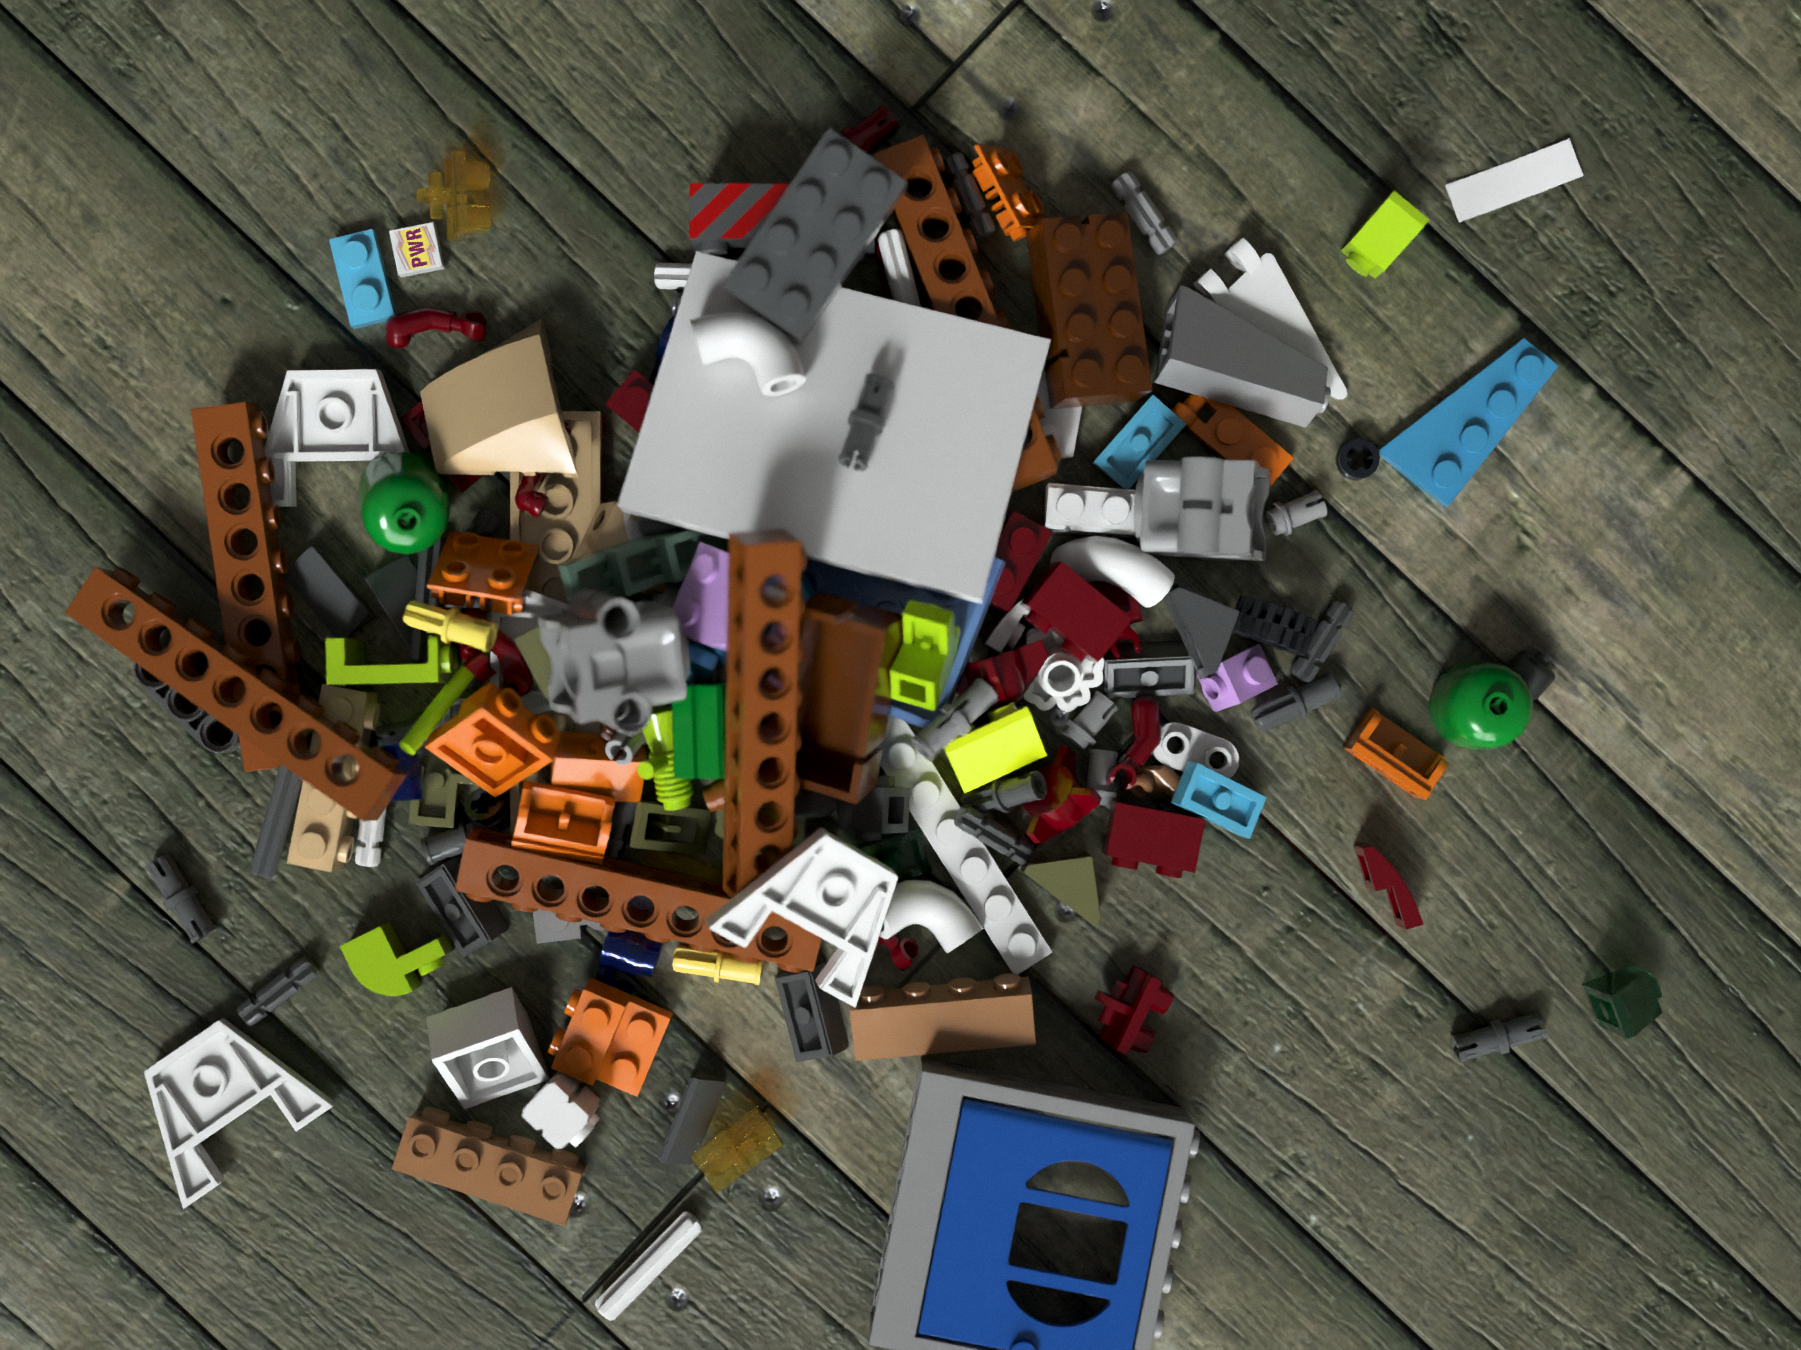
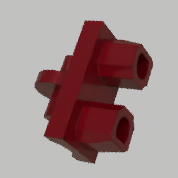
M1132 965L1125 982L1117 979L1111 994L1098 990L1094 997L1095 1000L1105 1005L1098 1019L1105 1024L1099 1038L1113 1046L1115 1050L1126 1055L1129 1054L1130 1050L1143 1053L1149 1052L1155 1039V1031L1143 1024L1149 1009L1163 1015L1168 1011L1174 999V994L1161 985V980L1145 970Z

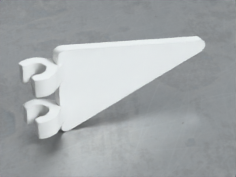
M1241 238L1224 255L1244 274L1228 289L1212 269L1203 273L1192 284L1195 290L1202 296L1328 367L1326 386L1331 389L1330 396L1336 400L1346 398L1347 389L1275 257L1271 253H1266L1259 258L1249 242Z

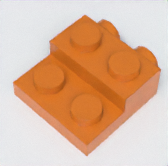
M490 682L462 701L458 715L434 730L429 735L425 748L496 798L552 762L561 733L558 732L555 722L549 716H537L524 707L517 692L510 688L502 690Z
M590 978L583 991L574 989L568 1001L564 1014L572 1018L567 1030L558 1028L551 1042L548 1053L556 1056L551 1068L593 1086L595 1080H599L638 1097L673 1016V1012Z

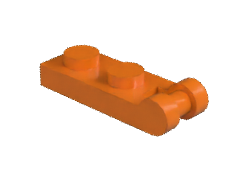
M1190 394L1183 403L1177 402L1171 409L1173 413L1186 423L1184 428L1222 460L1256 461L1259 463V467L1269 469L1271 471L1270 486L1294 459L1293 456L1231 405ZM1204 405L1214 412L1206 424L1196 415Z

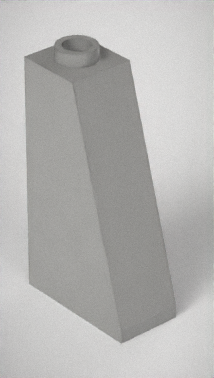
M1180 286L1167 306L1164 314L1154 383L1305 428L1317 413L1325 411L1331 394L1330 387L1326 386L1328 367L1194 290Z

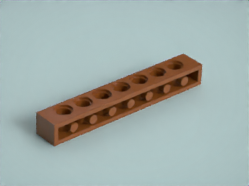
M923 134L874 153L873 159L907 182V190L892 212L899 229L903 232L907 250L931 310L957 316L956 313L962 306L974 305L981 311L980 317L975 321L1010 329L1003 310L995 312L989 296L995 294L986 268L978 271L972 256L978 253L973 234L969 227L962 230L956 214L962 212L957 194L953 187L945 189L940 173L945 172V166L937 146L929 148ZM916 183H924L932 189L923 198L912 197L907 191ZM938 223L944 225L948 232L940 239H931L924 234V230L929 225ZM957 264L965 272L957 280H947L941 276L940 271L946 265ZM1036 396L1027 430L1032 439L1029 444L1023 447L1012 492L1055 476L1057 472L1056 462L1062 460L1053 434L1045 436L1039 420L1045 418L1038 396Z
M249 402L191 409L225 644H233L246 652L251 657L248 664L260 672L266 664L273 667L277 675L287 681L288 684L284 689L297 698L301 694L307 696L306 687L302 681H298L296 664H299L301 661V649L297 637H292L289 620L294 618L295 610L291 593L285 592L283 574L288 572V560L285 549L279 547L276 529L281 528V512L277 502H272L270 484H273L275 481V471L271 458L269 456L265 457L263 439L268 437V423L265 413L259 411L258 404ZM238 439L244 446V456L240 462L234 464L228 457V447L232 441ZM242 484L246 485L251 493V501L244 509L239 508L234 500V493ZM248 529L253 531L258 539L257 548L252 554L246 553L241 546V537ZM254 574L259 576L264 583V593L259 599L253 598L247 589L248 580ZM260 619L264 620L271 629V637L266 644L259 642L254 635V626ZM241 678L233 686V696L237 702L246 693V686ZM276 704L272 709L278 711L283 716L282 708ZM312 731L308 734L306 739V745L308 750L310 748ZM239 735L244 772L280 767V763Z
M783 528L729 533L723 889L731 898L793 850V839L798 834V822L794 814V796L799 792V778L795 770V752H798L800 749L801 739L799 729L796 726V712L802 702V692L797 677L798 663L803 658V645L799 637V618L803 616L805 608L804 597L800 591V572L805 569L806 554L801 540ZM775 575L771 587L762 591L765 580ZM773 621L771 631L761 637L763 628ZM772 667V672L770 676L766 680L760 682V678L764 671ZM771 712L769 720L764 725L759 726L761 719ZM770 757L768 764L758 770L761 762ZM769 801L767 807L763 811L757 813L760 806L765 802ZM767 845L765 851L757 856L758 851Z
M116 566L114 570L99 567L93 569L65 611V614L361 821H377L408 775L396 767L399 763L398 758L379 746H375L372 750L360 742L359 739L362 734L351 725L341 720H338L335 724L324 717L322 713L325 708L318 702L303 694L299 698L284 689L288 684L286 680L264 668L262 672L248 664L251 657L246 652L230 643H226L225 646L219 644L211 638L214 631L210 627L192 617H189L186 621L174 612L177 608L174 602L157 592H152L149 595L137 587L141 580L129 571L119 566ZM129 603H132L135 614L132 621L126 624L123 617L124 609ZM168 627L172 639L170 645L163 650L160 645V635ZM205 653L208 657L209 665L207 671L200 676L196 669V662L199 656ZM241 678L245 683L246 693L237 702L233 696V686ZM278 704L283 711V720L275 728L270 722L269 714L271 709ZM312 730H316L321 739L320 747L314 754L308 750L306 745L307 736ZM352 755L357 760L358 773L352 780H349L344 774L343 765L345 760Z
M473 826L466 838L455 891L466 893V896L472 900L490 902L495 899L511 903L514 909L523 912H535L538 909L555 913L557 918L567 922H580L582 919L600 923L603 929L611 932L621 933L626 930L644 933L646 938L656 942L666 943L672 939L689 943L692 949L700 952L711 953L716 949L733 953L736 959L744 962L755 963L760 959L777 963L779 968L788 972L799 973L803 969L814 972L822 938L774 911L770 912L746 948L709 929L705 920L732 899L724 891L722 882L609 856H604L603 863L600 865L511 848L513 834ZM500 865H510L517 870L519 878L513 880L506 879L500 875L497 867ZM547 875L557 876L562 880L564 887L558 890L550 889L543 883L542 877ZM593 885L601 886L607 890L609 897L603 900L594 899L588 894L586 888ZM635 896H646L653 902L654 906L647 910H641L632 904L631 899ZM681 906H690L697 911L698 916L691 920H685L680 918L675 910ZM778 926L783 928L787 935L782 939L773 940L768 938L763 931L768 927Z

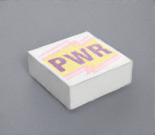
M434 222L389 231L397 272L401 278L445 269L437 227Z

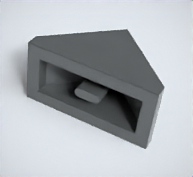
M1183 588L1171 591L1164 597V600L1199 678L1203 679L1218 671L1240 611Z

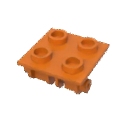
M977 144L974 148L979 157L972 162L975 167L972 173L983 192H987L995 187L985 195V198L988 201L998 196L1001 197L1002 200L994 204L991 209L993 212H997L1006 208V210L997 214L996 218L1005 236L1010 235L1013 242L1018 241L1026 236L1027 228H1032L1042 218L1041 215L1045 213L1043 204L1033 190H1027L1020 176L1024 173L1022 164L1012 150L1007 151L1005 147Z
M450 531L427 584V588L431 589V598L439 599V604L443 605L450 604L464 607L466 603V607L472 609L475 605L476 597L479 596L481 611H487L491 598V611L506 613L511 616L515 612L523 613L526 604V595L523 594V591L538 555L540 545L523 543L514 539L504 540L479 536L471 532L460 533Z

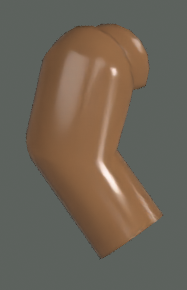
M1151 765L1141 766L1135 770L1137 775L1136 783L1130 788L1133 795L1145 798L1147 794L1165 792L1173 799L1181 777L1171 767Z

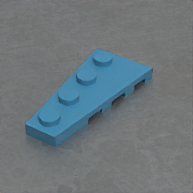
M1523 338L1479 371L1469 381L1444 398L1425 415L1413 422L1394 439L1378 450L1380 457L1443 507L1449 506L1559 366Z

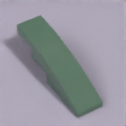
M680 527L619 543L558 564L568 603L571 597L583 588H594L615 596H630L664 582L677 583L684 580L700 542L729 553V539Z

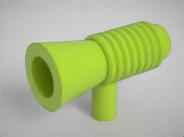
M672 704L651 707V719L642 730L651 752L648 754L649 758L638 765L637 771L643 779L648 780L654 777L653 780L656 783L655 788L657 789L656 794L658 795L657 800L663 802L664 810L683 809L691 805L690 797L693 794V789H691V779L674 778Z

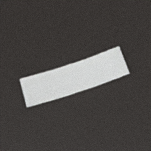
M1569 138L1502 165L1446 184L1445 187L1458 221L1462 222L1584 175Z

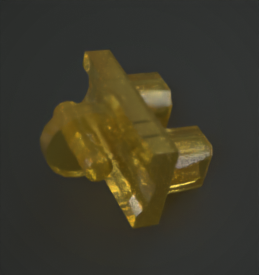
M451 151V158L444 161L445 187L442 186V173L430 172L428 173L429 187L416 190V201L430 204V219L435 220L444 219L443 204H446L447 241L461 242L466 235L486 233L491 229L490 205H471L467 202V190L486 191L489 188L490 171L489 163L466 159V151Z
M757 1106L691 1153L690 1157L705 1174L715 1192L718 1193L781 1148L784 1143Z

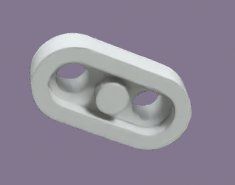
M1176 722L1161 725V741L1152 753L1159 763L1184 772L1187 762L1191 761L1199 763L1227 778H1231L1239 765L1237 749L1231 742ZM1173 736L1179 737L1182 741V749L1175 754L1171 753L1167 748V742ZM1219 751L1224 756V764L1220 768L1215 769L1210 765L1209 758L1212 753Z

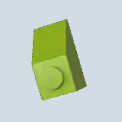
M1393 191L1374 209L1342 248L1341 252L1348 257L1346 262L1354 271L1362 276H1368L1369 274L1375 279L1389 267L1430 219L1396 191Z

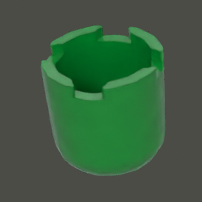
M387 452L369 463L360 476L357 497L364 528L374 542L390 552L405 555L423 552L437 543L448 526L450 495L446 476L437 473L434 461L419 452H414L413 454L407 452L395 454ZM415 516V521L411 524L410 519ZM398 519L405 521L406 525L401 524Z
M1467 661L1454 664L1441 673L1437 678L1438 682L1433 688L1431 700L1428 702L1431 723L1440 736L1458 747L1473 750L1492 749L1511 743L1522 735L1531 721L1533 709L1530 688L1517 672L1502 664L1482 661ZM1494 697H1496V699L1494 700V702H1493V703H1490V701H1491ZM1501 702L1503 704L1502 710L1499 708Z

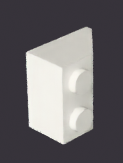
M512 987L426 1017L431 1060L464 1109L549 1080V1074L529 1016Z

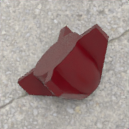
M1043 639L1001 653H994L988 657L966 664L956 693L962 695L974 684L975 680L980 678L989 684L998 696V701L989 707L990 709L999 708L1021 700L1048 658Z
M1067 746L1059 747L1053 765L1037 770L1046 780L1047 795H1044L1045 798L1022 804L1023 808L1032 817L1026 834L1034 843H1043L1062 831L1075 826L1101 802L1102 798L1094 788H1083L1076 779L1075 755Z

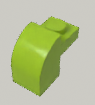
M909 599L903 612V644L890 670L891 699L932 711L936 710L948 683L959 644L960 627L954 626V612L934 604H924Z
M391 922L340 946L356 979L370 991L385 996H400L416 990L421 984L414 970L417 969L420 976H424L446 965L442 957L454 950L445 934L405 953Z

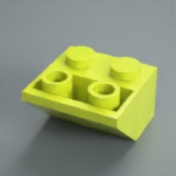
M1014 702L987 712L989 721L976 727L972 722L970 724V732L963 737L958 735L944 748L945 754L964 793L1047 756L1027 706L1016 708Z

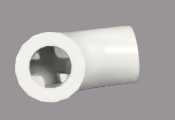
M738 310L711 313L690 320L703 365L726 358L746 360L755 371L761 392L767 396L789 393L805 383L806 376L800 358L789 338L766 318Z
M1095 535L1077 538L1056 547L1051 557V564L1062 561L1087 582L1102 581L1115 585L1127 592L1145 608L1152 607L1161 601L1171 589L1175 579L1174 573L1158 559L1147 552H1143L1140 547L1117 538Z
M902 880L896 883L879 937L889 939L903 928L912 924H919L928 928L944 951L949 953L984 928L972 910L954 891L932 881Z

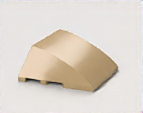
M542 318L487 352L448 371L420 391L435 469L438 474L494 475L496 471L523 472L524 476H537V472L563 473L564 477H579L571 440L565 429L550 362L552 361V356Z

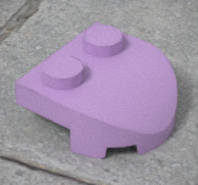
M700 542L673 609L686 637L727 652L729 553ZM766 580L763 584L762 591L768 589ZM769 623L763 628L761 636L766 631Z

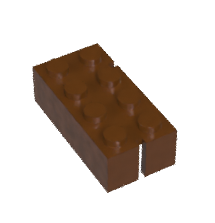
M1128 212L1088 215L1082 222L1080 215L1041 218L1026 233L1040 337L1051 340L1046 361L1053 360L1063 351L1066 352V357L1059 358L1045 369L1050 410L1127 403L1139 400L1153 391Z
M818 592L804 602V614L799 618V637L803 645V658L798 663L797 681L801 687L802 702L800 707L797 708L796 726L799 729L801 744L799 751L795 752V770L799 778V787L857 804L877 786L883 751L882 748L877 746L885 740L891 704L890 670L900 651L903 634V615L869 605L857 611L858 602Z

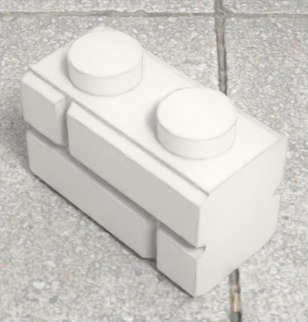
M1048 483L1044 492L1042 526L1053 533L1103 537L1111 535V537L1131 539L1136 536L1134 527L1136 490Z
M559 1071L525 1106L522 1117L536 1130L542 1129V1136L555 1149H563L569 1142L576 1148L594 1129V1125L600 1119L595 1114L599 1107L600 1099L587 1086L580 1087V1080Z

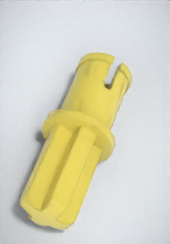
M412 600L407 604L403 615V621L406 624L440 635L442 642H460L485 652H489L490 648L494 646L498 633V625L496 623L462 614L460 609L452 607L448 611Z
M684 945L676 947L672 962L673 970L676 972L714 977V982L719 983L721 978L755 983V985L760 983L763 960L760 959L758 962L749 963L736 959L733 953L720 950L705 953Z

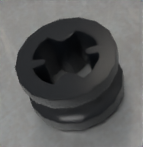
M1357 438L1339 448L1335 463L1337 470L1343 477L1357 481L1369 477L1376 471L1380 455L1372 442ZM1362 449L1367 454L1363 461H1368L1366 469L1360 466L1353 470L1347 463L1352 460L1347 458L1349 450L1355 453Z
M482 788L473 791L466 799L464 805L465 812L473 826L496 831L505 825L510 816V807L505 801L503 794L495 798Z

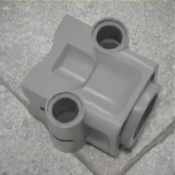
M1208 457L1182 458V461L1147 460L1144 472L1138 478L1134 500V527L1136 539L1141 545V550L1155 556L1193 557L1216 561H1266L1267 536L1263 527V510L1270 494L1271 471L1267 468L1259 467L1258 462L1249 460H1222Z
M583 588L571 597L568 603V612L538 617L541 642L551 660V673L547 683L550 709L558 713L572 715V720L580 724L597 720L625 734H636L648 725L651 719V706L684 700L686 698V681L689 675L690 664L689 650L683 627L673 608L650 600L632 603L624 598L594 588Z

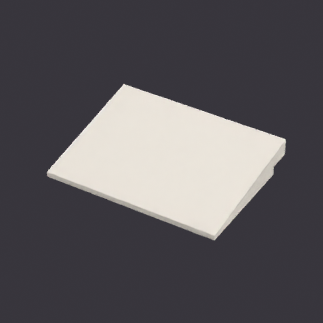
M696 251L617 506L621 511L729 539V533L783 528L801 540L806 559L982 604L1051 340L841 287L802 344L786 334L800 358L806 376L805 383L796 390L777 396L763 395L755 371L746 360L726 358L703 365L690 323L691 319L711 313L738 310L757 316L760 315L728 294L722 287V284L738 261ZM870 373L879 374L874 393L877 394L879 392L884 376L891 379L895 386L891 391L882 417L885 421L883 432L876 435L868 460L867 470L856 471L853 469L858 451L854 452L849 468L841 465L838 462V457L842 452L850 429V425L847 422L850 412L857 408L865 377Z

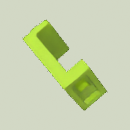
M428 636V662L426 664L366 665L365 640L326 638L327 685L447 683L462 664V657L453 641L450 643L442 642L441 636Z

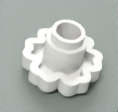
M1037 628L1030 629L1026 634L1027 644L1043 639L1048 658L1024 694V699L1035 704L1043 711H1047L1057 704L1062 711L1070 712L1077 706L1087 704L1090 700L1089 688L1097 687L1103 681V657L1099 662H1092L1085 658L1080 663L1060 647L1064 640L1051 629L1047 634L1042 633Z

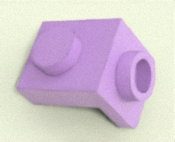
M1260 644L1249 647L1221 661L1218 671L1203 679H1200L1197 674L1203 694L1215 712L1240 704L1278 685Z

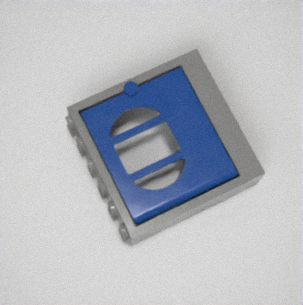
M921 1056L869 1316V1345L893 1350H1151L1153 1338L1160 1339L1163 1331L1164 1311L1159 1310L1162 1293L1168 1294L1172 1285L1173 1266L1168 1265L1171 1247L1178 1248L1181 1239L1182 1221L1177 1220L1180 1202L1186 1203L1190 1193L1191 1176L1185 1175L1188 1158H1194L1199 1147L1200 1132L1194 1130L1195 1123L1183 1107ZM962 1096L979 1098L1019 1107H1025L1065 1116H1071L1111 1125H1117L1157 1134L1168 1135V1139L968 1099H963V1104L961 1106ZM960 1115V1120H959V1125H958V1130H957V1135H956V1140H955V1145H954V1150H953V1155H952V1160H951V1165H950V1170H949V1176H948V1181H947V1186H946V1191H945V1196H944V1201H943V1206H942V1211H941V1216H940V1221H939V1226H938V1232H937V1237H936V1242H935V1247H934V1252H933V1257H932V1262H931V1267H930V1272H929V1277H928V1282H927V1287H926V1293H925V1298H924V1303H923L921 1318H920V1320H919L920 1309H921V1304H922V1299H923V1294H924V1289H925V1284H926V1279H927V1274H928V1269H929V1264H930V1259H931V1253H932V1248H933V1243H934V1238H935V1233H936V1228H937V1223H938V1218H939V1213H940V1208H941V1203H942V1198H943V1192H944V1187H945V1182H946V1177H947V1172H948V1167H949V1162H950V1157H951V1152H952V1147H953V1142H954V1137H955V1131H956L958 1116ZM1063 1161L1087 1162L1110 1173L1123 1187L1129 1203L1127 1205H1119L1026 1186V1182L1038 1171L1054 1163ZM1021 1202L1032 1203L1126 1222L1127 1227L1116 1281L1108 1283L1009 1263L1008 1258L1019 1204ZM1014 1280L1109 1299V1303L1096 1315L1081 1322L1072 1324L1048 1323L1024 1311L1013 1299L1006 1282Z

